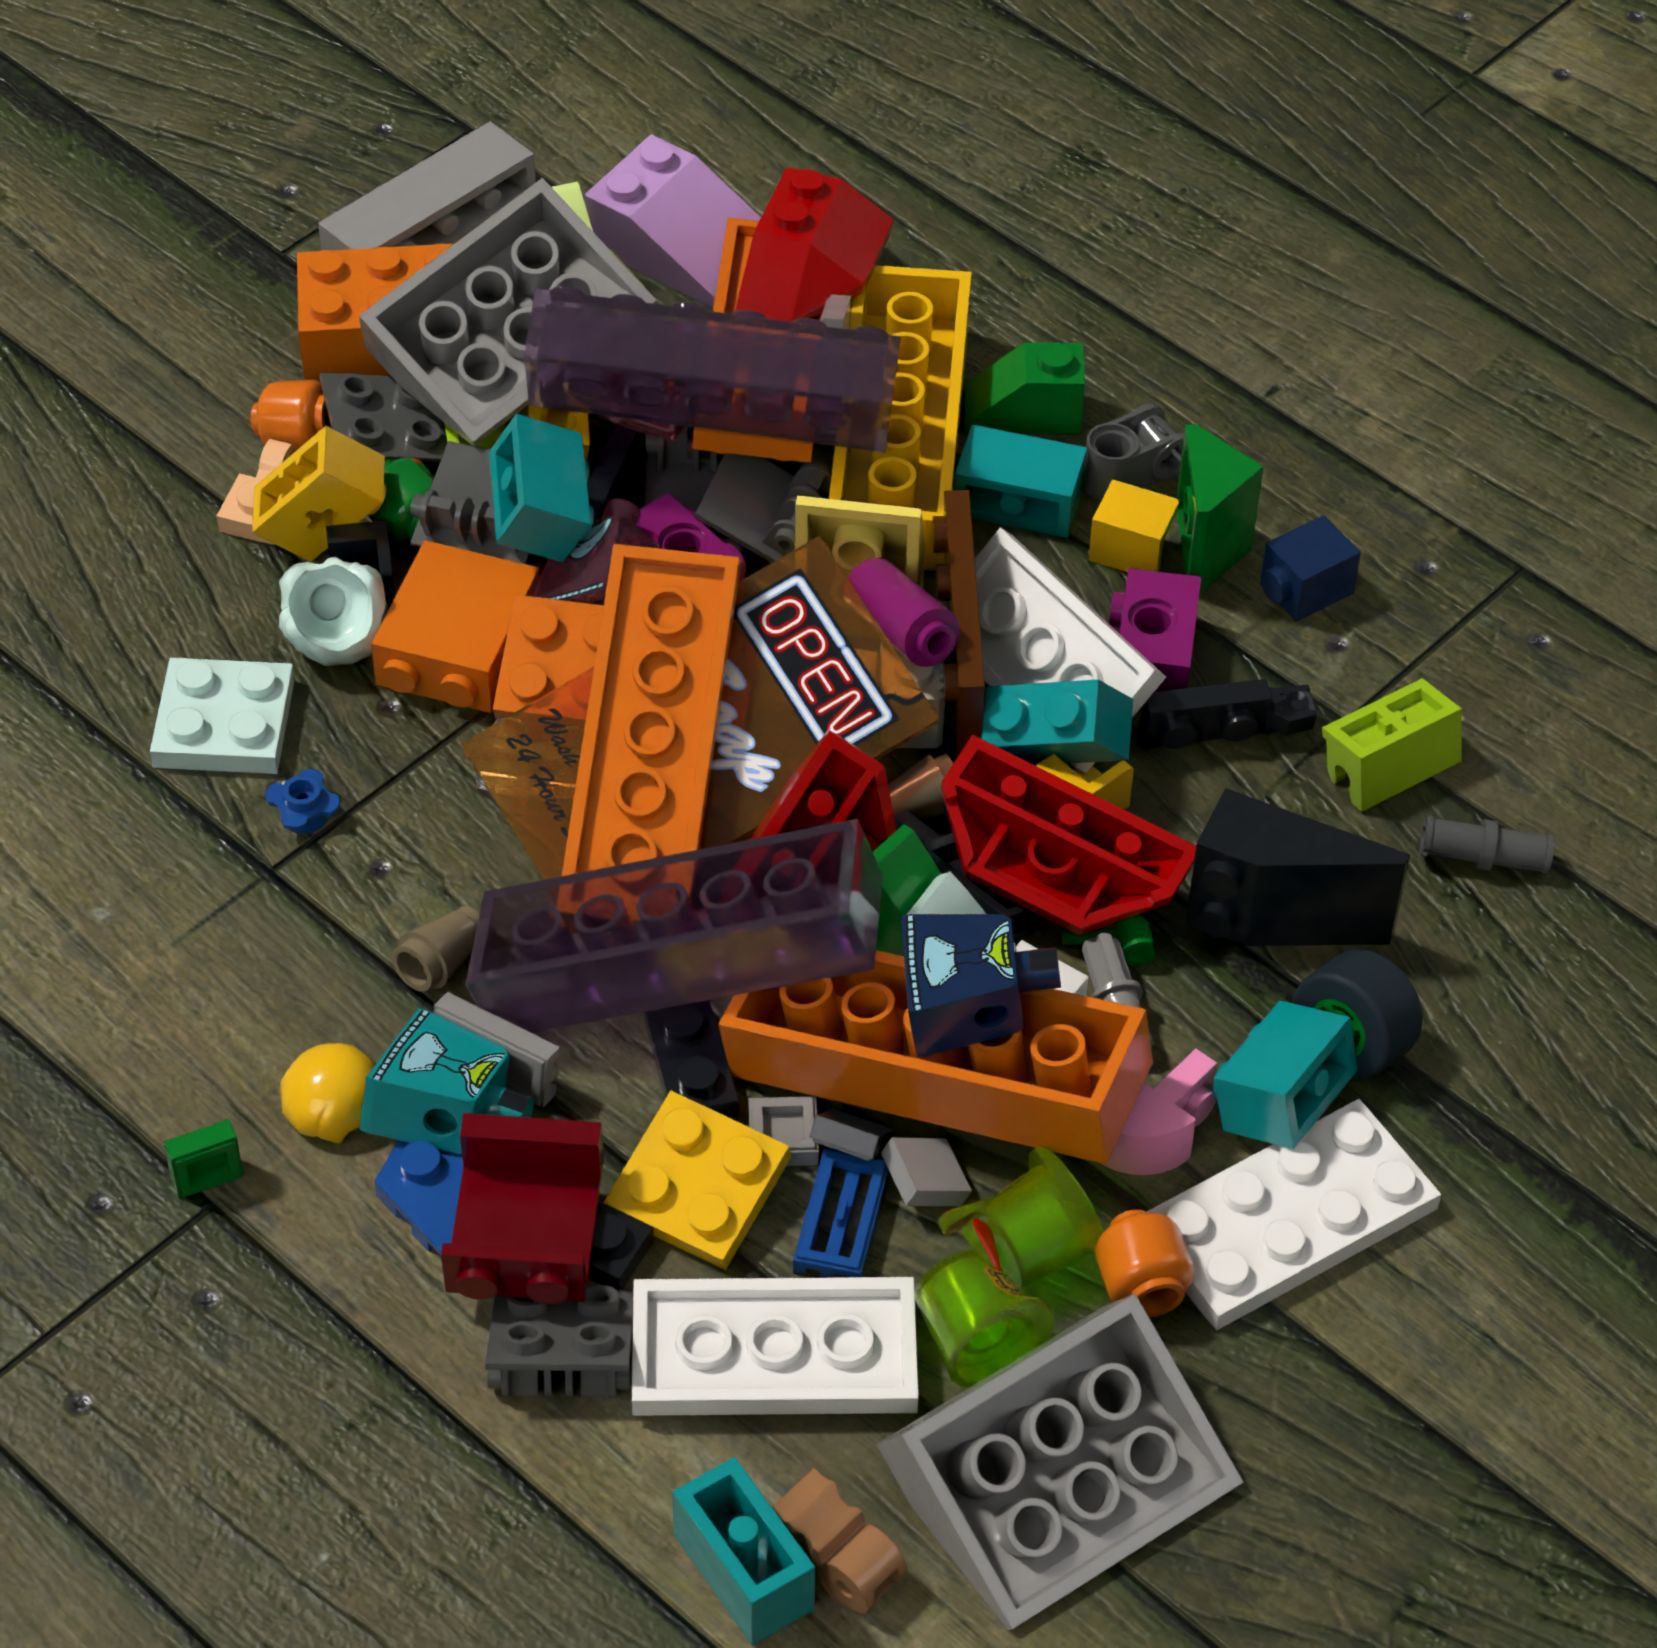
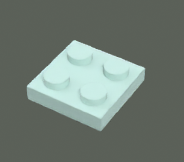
M170 658L150 748L152 767L277 774L295 682L293 664Z

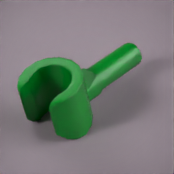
M1139 915L1118 921L1115 928L1096 929L1082 935H1078L1068 929L1062 930V945H1083L1086 940L1095 938L1100 933H1110L1112 938H1116L1120 942L1127 965L1142 966L1152 962L1155 958L1150 925Z

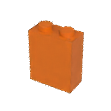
M424 540L371 643L376 685L390 688L399 693H411L444 701L456 707H468L492 713L515 595L541 598L539 567Z

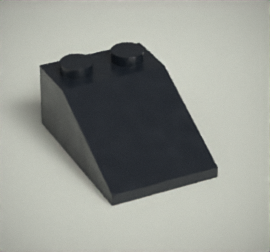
M1225 788L1196 843L1186 925L1200 929L1209 936L1224 938L1243 946L1390 944L1396 928L1410 854Z

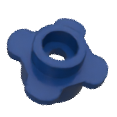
M314 769L301 771L298 776L290 778L285 784H272L265 792L267 804L277 807L283 827L295 833L304 834L319 830L327 823L329 817L335 815L340 809L339 796L328 792L323 785V774Z

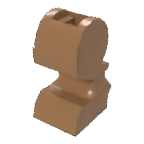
M815 1468L772 1506L799 1545L802 1544L809 1551V1559L815 1566V1578L820 1588L833 1601L836 1602L838 1600L842 1605L854 1612L865 1614L875 1604L876 1600L907 1573L905 1559L894 1542L880 1529L867 1524L864 1521L861 1509L846 1504L840 1497L837 1484L833 1480L827 1479Z

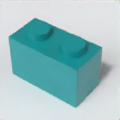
M516 413L489 451L496 543L563 562L578 541L582 542L588 537L594 521V510L589 506L587 489L590 468L589 463L584 459L582 433Z
M971 425L955 472L954 490H969L971 519L1068 538L1083 492L1087 447Z
M1099 679L986 686L982 739L1033 765L1039 764L1052 754H1055L1064 763L1129 760L1133 699Z
M1279 1000L1262 1022L1252 1028L1248 1038L1233 1056L1223 1063L1216 1072L1213 1092L1215 1093L1214 1098L1218 1101L1223 1131L1294 1149L1358 1071L1350 1017Z
M735 1456L672 1491L675 1538L752 1646L814 1610L815 1566Z

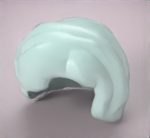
M336 557L328 558L322 564L304 562L291 566L279 580L282 599L279 628L284 638L297 651L324 666L353 664L372 655L371 643L388 612L381 574L368 565H361L358 562L348 563Z

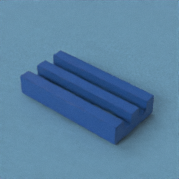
M824 1148L793 1258L794 1274L806 1276L808 1269L820 1271V1278H834L835 1274L847 1276V1278L863 1277L890 1175L884 1160L875 1158L868 1161L845 1152ZM835 1169L847 1170L826 1251H815L814 1246ZM862 1173L872 1175L851 1257L840 1256Z

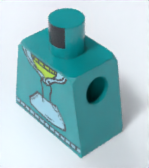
M418 1008L366 1077L360 1130L409 1143L425 1141L433 1144L439 1150L462 1154L460 1131L463 1113L531 1118L534 1097L506 1088L510 1055L504 1047L427 1010Z

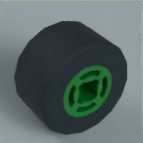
M1349 950L1334 957L1303 979L1293 995L1294 1004L1350 1017L1358 1071L1350 1080L1364 1081L1381 1073L1409 1052L1421 1035L1423 1013L1416 990L1407 975L1390 959L1370 950Z

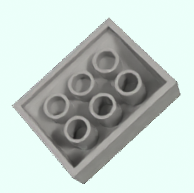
M541 178L359 315L365 348L405 391L474 447L656 307L657 300L555 190Z
M1136 1294L1103 1306L876 1444L913 1510L1007 1630L1014 1629L1243 1483L1242 1478Z

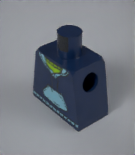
M1004 914L901 915L908 1014L917 1057L929 1056L1018 1033L1024 1027L1021 993L1061 988L1056 947L1016 952L1012 920Z

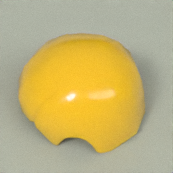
M324 1043L306 1050L296 1058L280 1082L279 1092L282 1113L286 1120L300 1134L309 1137H319L337 1144L342 1143L349 1132L360 1128L366 1077L376 1064L358 1048L349 1044Z

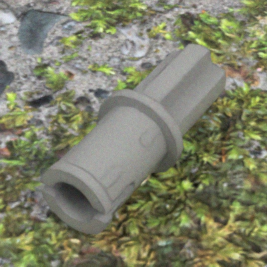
M1100 933L1095 938L1086 940L1082 947V953L1095 991L1091 997L1141 1008L1139 1000L1142 998L1143 990L1139 982L1131 979L1120 942L1116 938H1112L1110 933ZM1149 1033L1151 1046H1153L1154 1040L1151 1034Z

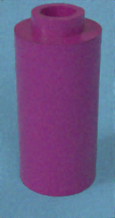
M883 558L868 559L856 566L848 576L844 586V600L847 607L913 664L921 667L934 666L944 661L953 652L960 636V625L956 616L890 561Z

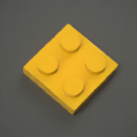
M670 1090L603 1204L652 1226L653 1236L726 1271L791 1159L790 1147Z

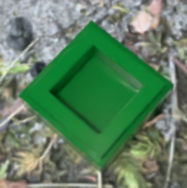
M229 1119L164 1141L171 1181L179 1198L199 1193L244 1176L237 1136Z

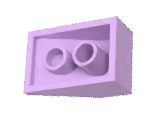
M652 134L584 194V203L593 232L609 250H613L625 265L711 308L714 306L728 217L756 221L761 219L746 202L696 155Z

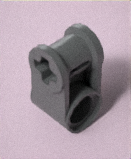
M1154 403L1141 405L1129 414L1095 426L1090 430L1086 439L1087 455L1083 490L1093 499L1102 501L1112 479L1145 488L1158 481L1173 478L1180 472L1184 433H1177L1165 421L1163 410Z

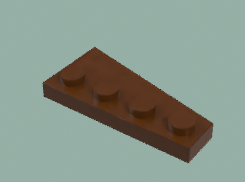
M969 490L944 491V516H932L933 552L944 553L945 564H936L937 601H947V609L956 616L960 625L958 643L950 654L951 663H943L944 701L953 700L956 759L972 734L982 739L985 693Z

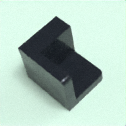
M387 520L326 526L329 558L336 557L348 563L358 562L361 565H368L376 569L381 574L389 610L395 595Z

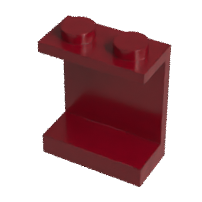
M463 1113L460 1131L463 1172L451 1244L443 1243L441 1251L445 1291L460 1293L465 1297L478 1300L489 1299L494 1296L530 1298L542 1304H559L564 1301L585 1302L604 1164L601 1122Z

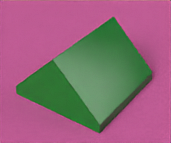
M1185 424L1176 498L1179 501L1176 517L1184 575L1201 577L1200 594L1252 550L1264 466L1198 424Z

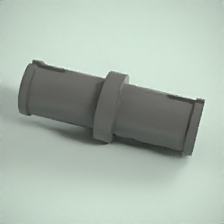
M1426 815L1421 831L1419 854L1423 857L1434 856L1474 862L1478 870L1490 871L1492 865L1535 871L1548 875L1554 854V835L1498 828L1497 821L1483 819L1481 825L1437 819Z

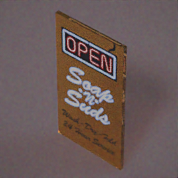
M820 536L738 582L697 866L756 831L789 778L828 730L836 733L877 760L940 723L936 708L931 706L829 551V545L823 542ZM594 667L461 743L464 757L473 764L557 902ZM565 915L568 919V926L575 930L578 936L605 921Z

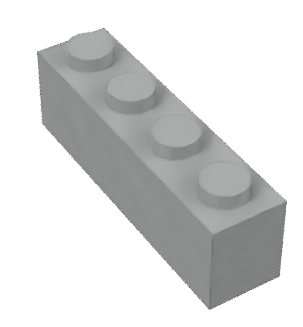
M490 121L320 221L318 227L321 250L456 243L536 183L534 153Z

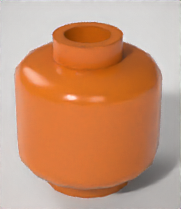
M314 379L280 380L270 383L264 388L258 402L251 409V427L254 434L260 437L262 444L265 446L269 439L292 444L293 450L290 456L325 426L331 428L321 383Z
M1143 1210L1123 1212L1111 1221L1109 1227L1101 1233L1094 1246L1095 1261L1109 1299L1115 1302L1136 1294L1148 1317L1163 1315L1175 1309L1183 1301L1185 1293L1194 1280L1193 1262L1180 1228L1168 1216L1155 1212L1147 1213Z

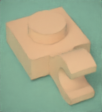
M269 439L260 457L257 476L253 477L239 473L216 516L219 532L275 545L252 533L254 486L290 456L293 450L292 444Z

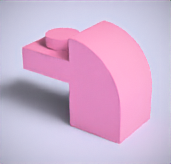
M1196 1048L1154 1089L1144 1082L1107 1165H1102L1126 1174L1153 1175L1172 1170L1186 1162L1191 1157L1195 1127L1207 1118L1216 1102L1213 1082L1216 1075L1217 1062Z

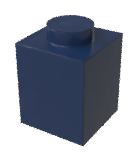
M1323 515L1266 543L1260 585L1267 597L1273 603L1280 604L1297 622L1354 594L1361 552Z

